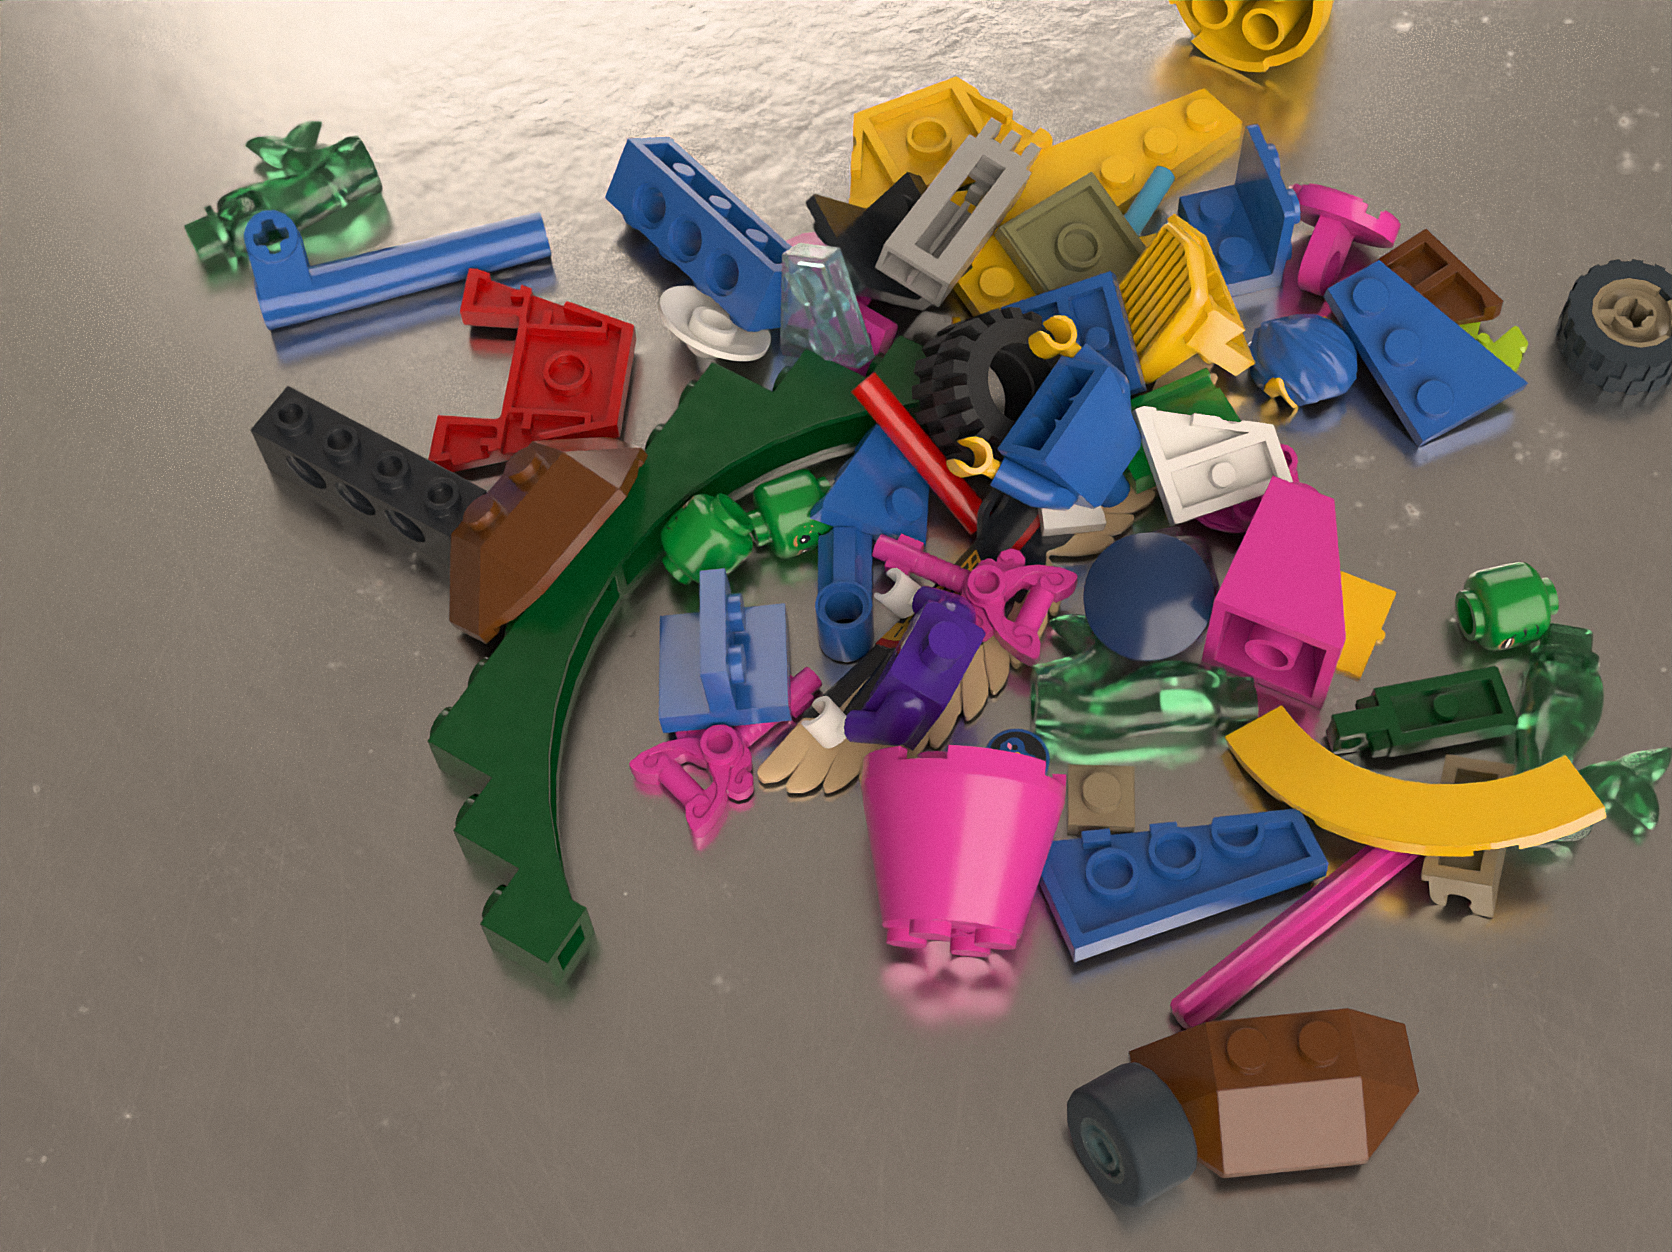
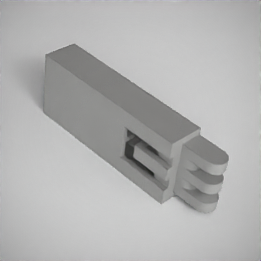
M994 118L988 121L976 138L970 134L885 242L875 266L876 269L937 307L941 305L1021 197L1032 173L1029 169L1042 149L1031 142L1024 149L1022 155H1018L1014 150L1022 136L1013 130L1008 133L1001 143L997 142L994 139L998 136L1002 123ZM969 176L976 183L970 186L964 198L966 201L960 207L950 201V199ZM970 203L976 206L972 214L967 211Z

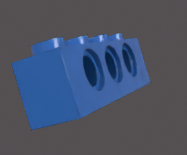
M671 137L627 138L605 199L623 215V219L628 225L640 230L658 247V252L662 257L675 263L693 280L696 289L717 302L729 314L730 320L736 326L748 332L788 327L815 267Z

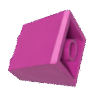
M1272 476L1215 597L1201 661L1322 709L1346 640L1335 501L1331 497L1320 494L1308 484L1289 482Z

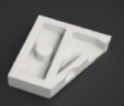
M1147 406L1132 411L1133 418L1142 436L1141 443L1170 527L1263 496L1272 476L1293 482L1273 424L1245 420L1234 422L1222 420L1217 416L1196 413L1184 415L1156 411V408Z

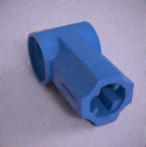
M855 526L833 527L830 532L818 537V586L815 601L818 641L820 648L826 656L842 662L855 661L865 656L872 648L875 637L873 619L872 535L859 531ZM845 618L855 620L848 624L835 623L837 620Z

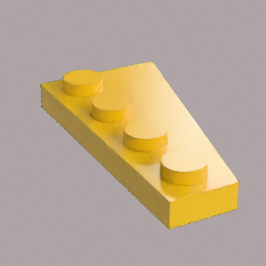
M1203 88L1041 150L1029 169L1032 173L1025 188L1038 204L1088 173L1093 172L1121 213L1125 215L1155 167L1162 166L1169 169L1174 174L1175 180H1177L1239 138L1243 122Z

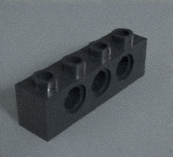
M290 386L283 390L250 429L269 470L450 567L451 533L463 521V515L467 507L475 499L487 493V490Z

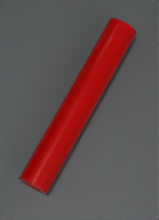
M873 372L858 384L851 393L970 535L977 531L978 510L983 501L963 477L956 476L949 471L946 465L948 459L876 372Z

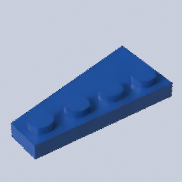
M1297 809L1213 817L1212 823L1209 825L1177 827V822L1174 821L1149 824V831L1111 835L1110 828L1081 831V838L1052 841L1039 884L1074 962L1325 877L1329 862L1303 814Z

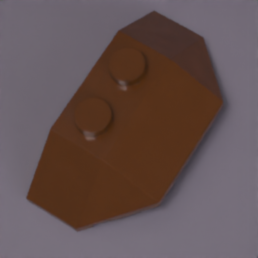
M611 437L532 441L528 447L515 453L507 462L504 469L505 473L485 495L478 497L467 507L463 515V521L451 533L449 622L456 629L487 644L499 633L501 625L515 619L545 593L622 503L638 476V468L644 464L648 457L647 453L639 446Z
M1349 1008L1204 1022L1131 1050L1128 1053L1129 1063L1136 1062L1152 1070L1170 1088L1181 1104L1192 1127L1197 1146V1161L1222 1178L1366 1164L1419 1093L1405 1024Z

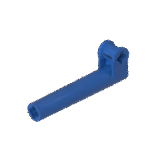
M276 210L262 211L249 220L244 231L245 245L255 277V291L268 331L467 279L469 268L490 273L551 256L540 212L312 266L309 263L304 241L294 222L286 214ZM272 230H278L283 238H287L280 242L281 251L276 254H271L267 246L262 245L269 241L268 232Z

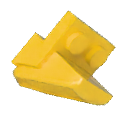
M1173 214L1167 218L1168 223L1159 229L1119 284L1145 384L1154 382L1196 353L1205 363L1209 365L1216 363L1234 376H1237L1256 364L1243 335L1245 328L1207 237L1182 218Z

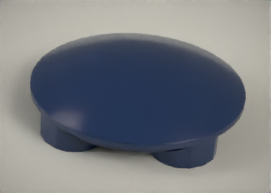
M1138 533L1117 540L1097 557L1086 577L1083 604L1091 629L1106 647L1130 661H1157L1181 653L1200 637L1210 622L1214 604V588L1206 564L1198 553L1185 542L1161 533Z

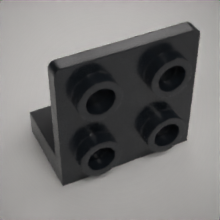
M907 172L867 209L818 194H813L805 202L815 220L813 229L816 235L831 249L841 267L839 269L840 279L853 294L922 311L932 304L875 268L885 242L927 190V186L920 175ZM970 264L961 277L973 268L972 264Z

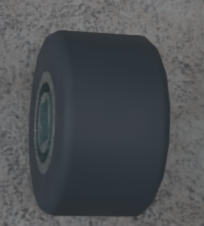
M1136 1062L1121 1064L1075 1089L1067 1101V1123L1072 1141L1082 1163L1100 1188L1111 1199L1125 1207H1141L1188 1180L1197 1167V1146L1192 1127L1181 1104L1170 1088L1152 1070Z

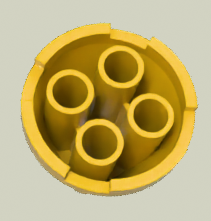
M1169 0V4H1176L1182 19L1195 35L1191 42L1201 52L1224 66L1245 72H1266L1269 67L1281 65L1303 56L1322 34L1334 0Z

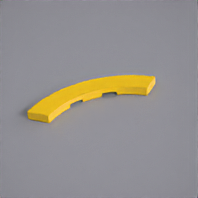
M1282 705L1225 736L1228 748L1246 772L1279 802H1285L1293 809H1297L1304 815L1312 818L1317 826L1358 843L1389 851L1424 856L1465 857L1474 856L1473 851L1500 849L1519 845V849H1523L1573 834L1606 818L1605 806L1566 755L1541 767L1496 780L1466 784H1429L1405 781L1377 774L1333 754L1312 739L1292 719Z

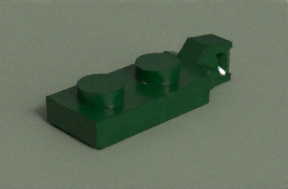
M1490 666L1374 688L1370 696L1356 700V710L1332 714L1331 722L1325 732L1333 754L1363 751L1369 747L1372 757H1384L1386 755L1394 757L1514 734L1520 723L1498 666Z

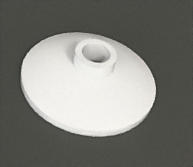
M695 286L669 288L663 292L659 299L657 310L663 323L673 334L687 343L689 350L699 357L710 360L722 358L732 361H752L764 356L771 344V335L768 329L758 332H748L741 329L730 320L729 314L710 296L700 292Z

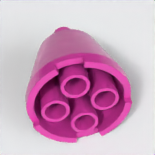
M948 745V752L927 751L919 753L917 758L907 759L908 749L900 746L883 748L868 753L863 758L861 793L882 926L887 929L886 943L898 947L923 948L927 946V939L950 942V953L969 957H988L991 954V949H1015L1016 942L1022 935L1065 805L1066 774H1052L1051 778L1045 775L1046 761L1009 751L973 746Z

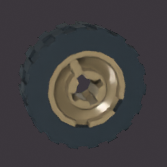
M1636 259L1631 261L1610 260L1608 264L1602 266L1597 264L1589 268L1585 276L1581 274L1575 281L1556 327V336H1559L1557 346L1560 354H1564L1567 359L1566 364L1572 371L1578 372L1582 376V380L1588 384H1596L1602 387L1604 391L1611 393L1618 391L1625 392L1626 395H1638L1639 392L1648 391V393L1658 391L1662 385L1672 383V274L1665 271L1666 268L1657 264L1654 266L1643 263L1644 260Z

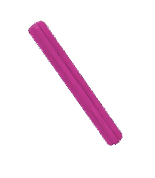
M1370 845L1365 846L1173 998L1170 1003V1010L1179 1024L1186 1030L1204 1022L1215 1020L1420 855L1389 851Z

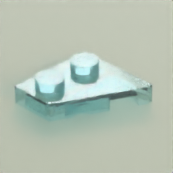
M798 243L782 254L780 348L782 354L799 358L807 348L824 360H831L842 366L859 369L875 358V354L841 250L837 247Z

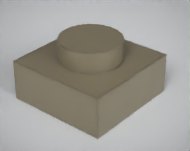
M1068 764L1067 835L1081 836V831L1110 828L1111 835L1133 833L1135 830V766Z

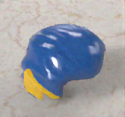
M1293 314L1264 321L1260 327L1255 328L1252 341L1248 342V347L1256 363L1249 368L1257 387L1271 398L1281 395L1293 409L1297 406L1301 407L1305 404H1312L1319 400L1345 394L1357 379V350L1354 343L1343 328L1326 316Z

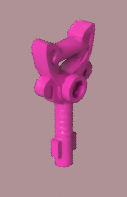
M902 533L898 540L884 534L880 535L874 546L872 556L886 562L884 565L885 571L891 568H898L909 577L912 573L956 593H960L975 608V625L986 632L982 642L988 641L994 635L1006 651L1028 666L1036 665L1041 660V643L1038 630L1052 602L1057 603L1071 596L1078 584V575L1067 569L1046 565L1025 566L1023 554L1011 548L1002 551L997 558V562L988 558L981 561L972 571H969L927 552H923V542ZM1021 589L1029 590L1030 592L1015 622L1004 617L1006 602Z
M809 667L803 668L794 677L790 674L791 714L795 718L812 705L814 701L812 694L822 687L820 678ZM779 722L734 726L733 728L727 725H714L708 729L675 732L676 740L662 742L641 752L630 761L629 767L631 773L639 782L651 785L662 783L685 806L686 821L690 835L695 838H703L712 830L723 814L729 797L739 801L748 799L754 792V778L751 774L753 761L748 747ZM685 762H691L705 768L710 774L712 784L704 790L680 765Z

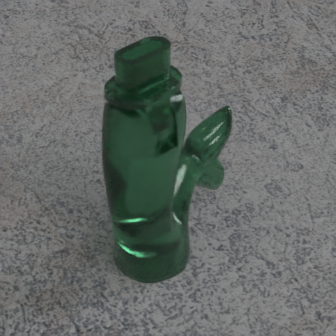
M309 120L295 126L286 137L261 135L248 140L245 143V147L266 163L276 168L284 169L290 175L239 187L219 199L217 213H215L211 205L205 206L203 208L206 216L183 225L201 262L222 253H226L229 259L241 256V253H247L244 239L246 225L254 215L262 211L276 210L286 214L294 222L298 231L301 232L356 201L382 193L383 187L379 174L359 135H348L330 146L315 150L323 123L319 120ZM272 230L268 232L269 241L262 245L270 246L287 238H283L278 230Z
M1082 614L1063 615L1055 617L1050 621L1051 628L1077 652L1063 659L1036 664L1031 672L1029 689L1031 732L1041 738L1075 742H1109L1163 733L1203 732L1214 725L1217 730H1227L1229 721L1252 722L1258 716V699L1253 677L1227 676L1224 667L1213 665L1210 666L1209 671L1206 666L1199 663L1162 661L1141 667L1109 685L1095 688L1113 667L1117 653L1106 647L1091 629L1086 615Z
M1550 623L1549 628L1540 638L1539 646L1530 652V668L1526 674L1517 714L1518 724L1515 730V775L1541 767L1564 755L1573 763L1596 731L1603 712L1604 687L1598 672L1600 657L1592 652V631L1580 627ZM1662 747L1633 752L1616 761L1606 760L1590 764L1578 770V772L1602 803L1607 799L1617 800L1648 829L1653 830L1658 823L1660 807L1656 792L1651 784L1667 771L1672 759V748ZM1593 824L1573 834L1552 841H1576L1583 839L1590 834Z

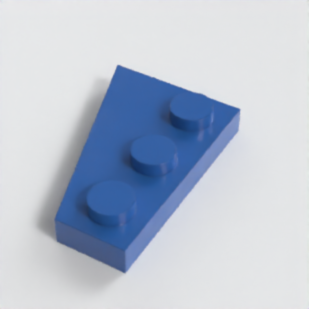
M1380 260L1327 288L1323 296L1341 326L1353 341L1356 350L1418 448L1519 393L1528 384L1527 381Z

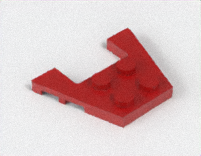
M469 268L460 307L463 324L518 328L500 417L496 419L437 415L428 460L451 472L509 461L515 453L528 447L532 441L596 437L620 438L637 340L634 325L566 301L564 306L534 296L530 287L521 285L520 289H515L492 281L488 272Z

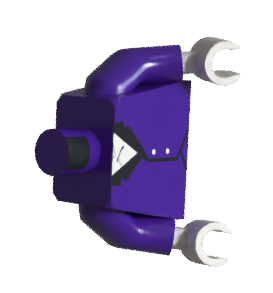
M898 568L888 570L886 575L896 583L886 594L881 595L875 592L874 598L900 618H907L913 614L915 616L909 623L861 710H852L846 716L828 696H822L815 699L812 703V707L820 715L810 721L803 720L801 724L824 748L828 749L837 746L847 738L849 742L889 746L903 745L913 751L947 707L986 635L982 628L975 625L976 612L971 602L955 593L930 586L921 587Z

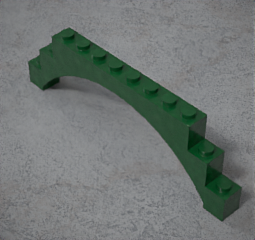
M899 335L886 354L880 352L874 357L865 377L806 348L792 367L785 366L780 371L772 391L711 362L699 380L692 379L686 385L680 396L678 408L665 424L659 423L650 433L645 445V452L648 457L644 464L638 468V476L627 497L545 593L519 616L509 621L505 630V638L491 657H484L475 665L468 679V687L454 706L444 708L436 717L427 742L439 769L481 792L480 794L475 793L464 802L457 814L456 827L453 832L466 858L509 882L507 886L502 884L491 893L482 911L483 920L480 925L492 949L557 987L595 933L587 908L572 898L564 869L558 830V773L563 735L577 684L596 641L630 588L664 551L660 540L662 527L695 495L707 494L715 497L717 494L722 493L732 498L778 472L825 454L856 447L865 433L877 422L851 391L873 372H876L918 423L915 412L921 411L919 400L912 399V386L919 384L920 378L913 371L916 361L926 358L922 351L924 346ZM920 425V427L928 435L930 431L927 425Z

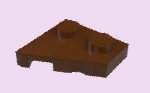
M1426 228L1371 263L1373 264L1380 260L1458 325L1493 320L1500 315L1504 301Z

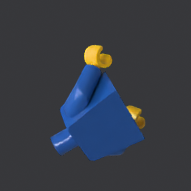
M1062 315L1052 316L1043 322V326L1054 335L1055 341L1049 334L1037 331L1029 337L1028 343L1032 352L1040 358L1050 359L1058 354L1062 356L998 447L999 452L1004 456L1003 461L1000 462L994 459L989 443L983 438L975 436L957 440L959 444L969 447L975 455L974 465L969 467L957 459L947 460L946 465L949 471L959 477L983 474L993 479L990 486L1031 507L1066 511L1073 505L1091 509L1099 506L1114 507L1123 502L1130 492V484L1123 475V472L1141 447L1142 440L1132 415L1129 380L1089 344L1086 343L1081 347L1075 342L1077 330L1070 318Z

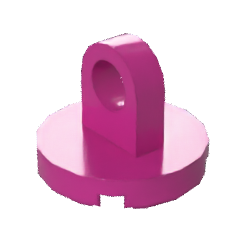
M1294 183L1289 186V188L1294 189L1299 200L1300 220L1315 227L1300 265L1298 274L1299 289L1324 296L1327 288L1335 284L1352 242L1378 248H1393L1401 229V224L1390 212L1386 210L1381 211L1377 219L1366 213L1369 204L1362 202L1363 199L1354 195L1309 183V185L1302 184V186Z

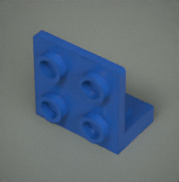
M1258 124L1245 126L1235 184L1179 197L1177 209L1180 218L1207 237L1231 297L1281 286L1286 261L1292 258L1291 237L1294 224H1298L1301 218L1297 194L1292 188L1286 189L1280 175L1281 166L1278 151L1273 143H1266Z

